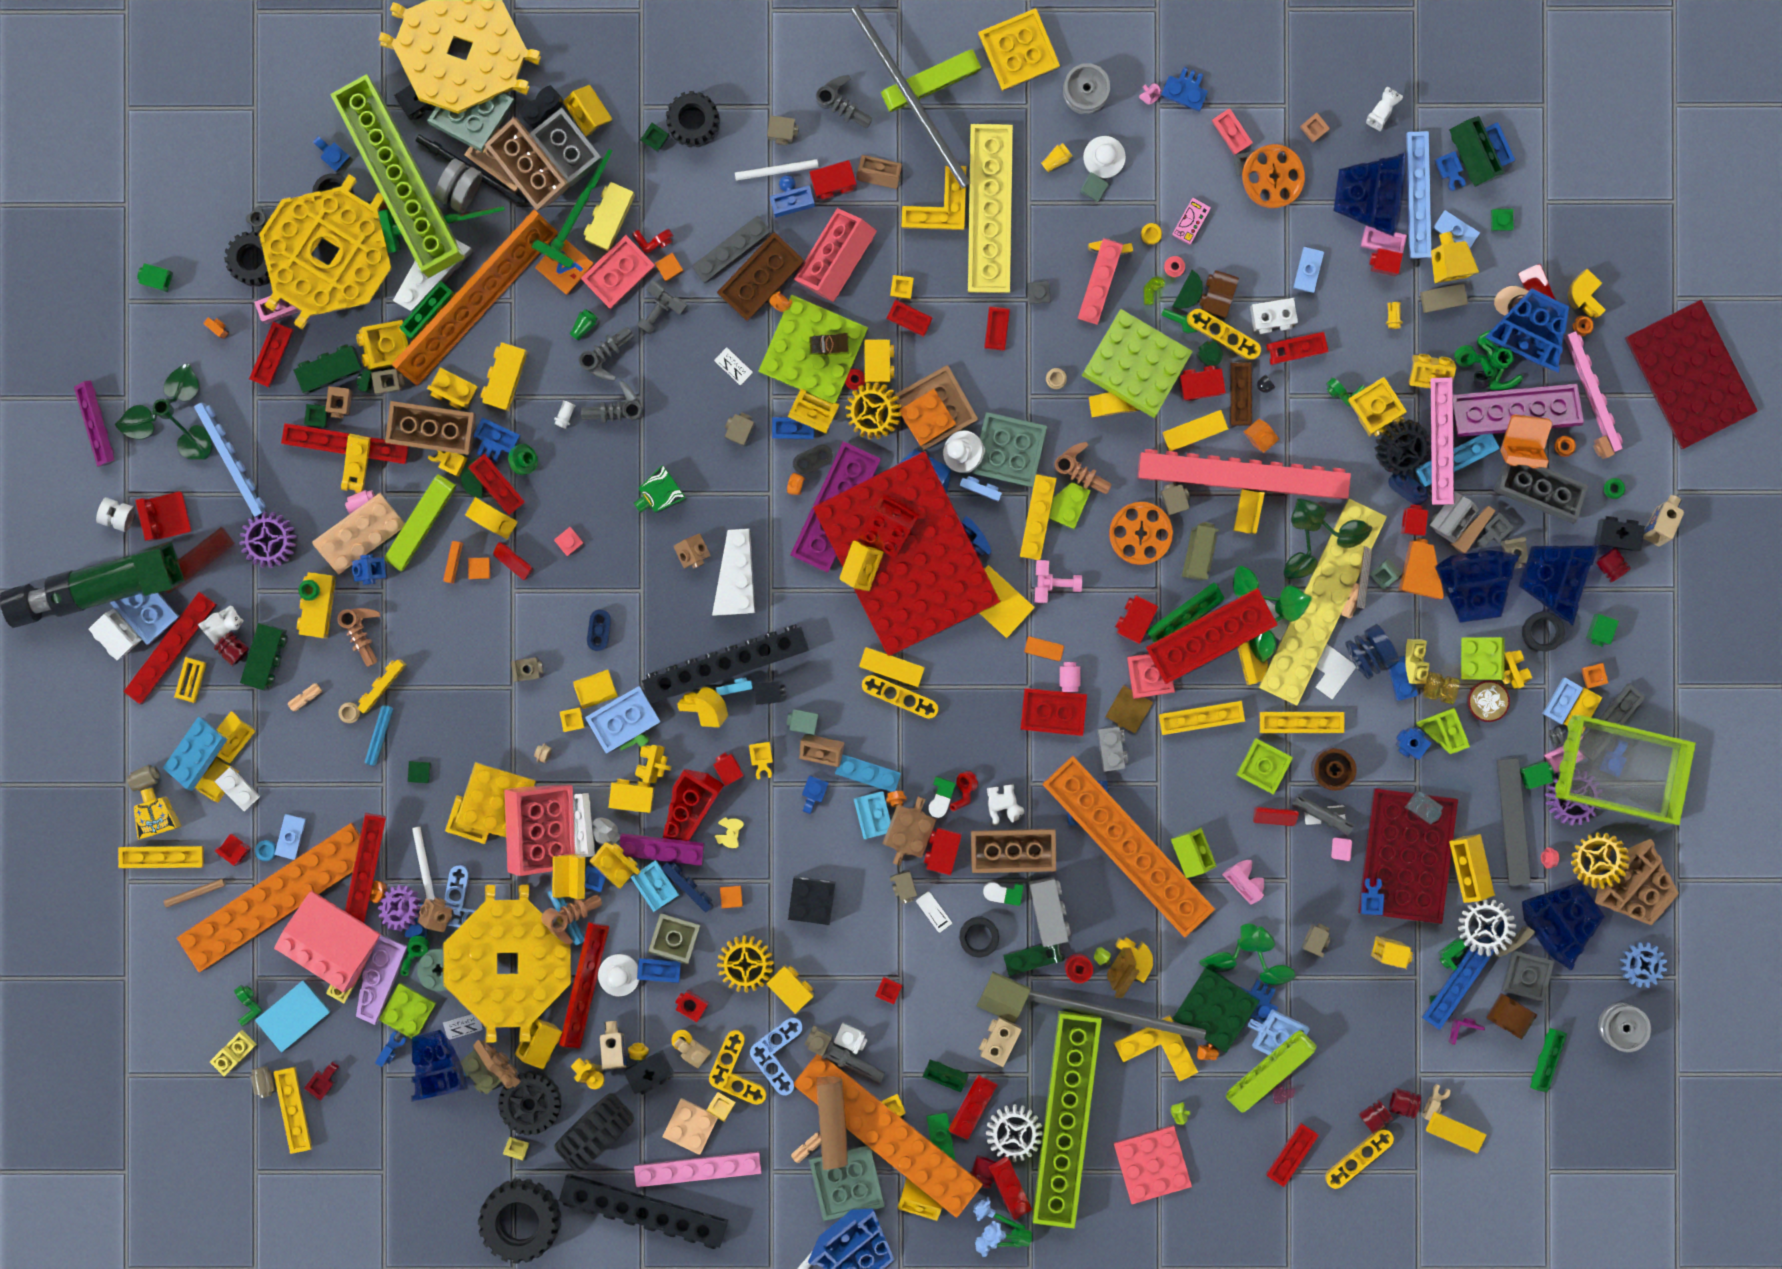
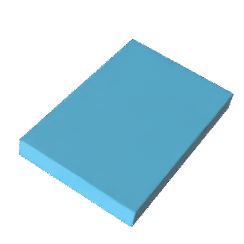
M302 980L255 1021L282 1053L331 1011L309 984Z

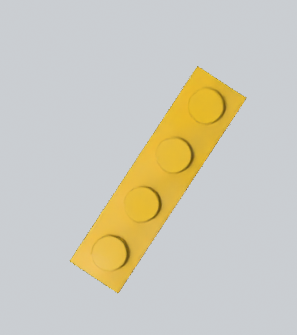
M1040 474L1035 476L1020 557L1041 560L1057 480L1055 477Z
M1242 701L1158 714L1162 735L1245 722Z
M1259 712V733H1344V712Z
M204 846L118 847L119 868L204 867Z
M296 1066L275 1070L273 1073L290 1154L311 1150L312 1143Z

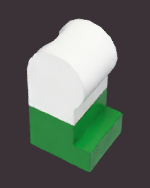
M935 776L933 785L938 786L935 798L929 804V812L932 816L939 818L945 815L956 784L955 782Z
M992 881L984 885L983 894L990 901L1020 906L1024 885L1015 883L1014 888L1000 886Z

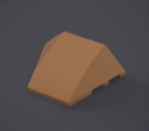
M1651 839L1627 849L1628 852L1625 855L1629 856L1630 860L1625 863L1629 865V869H1622L1626 876H1618L1620 883L1613 880V887L1605 883V889H1601L1598 884L1595 903L1652 926L1679 893L1669 873L1666 872L1662 859L1657 854Z

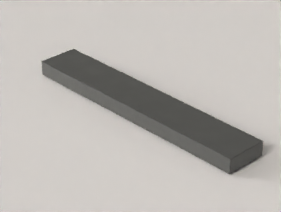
M1519 758L1497 760L1508 885L1531 884Z

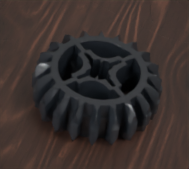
M1400 419L1399 423L1392 421V427L1385 426L1386 431L1379 432L1382 436L1381 439H1375L1376 443L1379 444L1374 447L1377 452L1375 455L1376 459L1379 460V464L1387 472H1392L1395 475H1398L1400 472L1406 475L1407 471L1413 473L1414 467L1420 468L1419 463L1421 461L1426 462L1424 456L1430 455L1429 451L1426 450L1431 447L1428 442L1430 437L1427 434V430L1421 427L1418 422L1409 419L1407 421Z

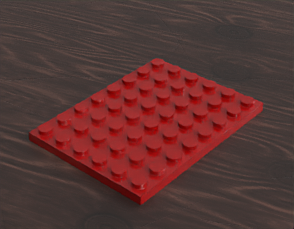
M926 451L812 507L842 567H844L853 541H858L866 547L878 549L859 536L882 495L919 515L897 556L893 557L883 551L870 590L853 588L887 656L895 654L1001 602Z

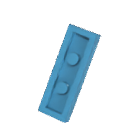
M844 754L842 755L840 767H837L835 772L837 775L890 792L896 790L901 775L900 772Z

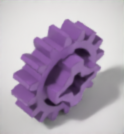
M398 885L397 888L391 887V893L384 892L386 898L381 899L383 905L379 906L378 909L382 910L379 918L384 919L382 924L387 925V928L402 931V929L408 930L409 924H416L414 918H419L420 916L417 911L421 908L418 906V903L422 900L416 897L418 892L413 891V888Z

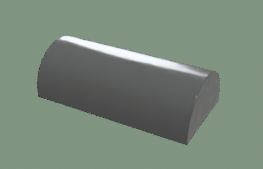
M1504 462L1498 475L1494 492L1574 524L1578 520L1588 485L1547 468H1531L1526 465L1512 466Z

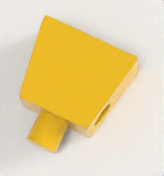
M1452 232L1439 235L1441 246L1431 251L1435 283L1466 279L1479 273L1467 242L1454 243Z

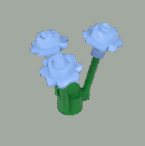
M989 1197L977 1201L973 1210L977 1221L986 1216L995 1217L1016 1228L1012 1230L1011 1234H1006L1001 1230L1000 1223L992 1221L984 1229L985 1232L981 1234V1237H977L975 1242L976 1251L981 1253L982 1257H986L990 1249H996L997 1247L1020 1248V1246L1028 1247L1030 1245L1032 1232L1026 1230L1025 1225L1018 1224L996 1213V1210L991 1208ZM1004 1239H1011V1242H1000V1241H1001V1240H1004Z

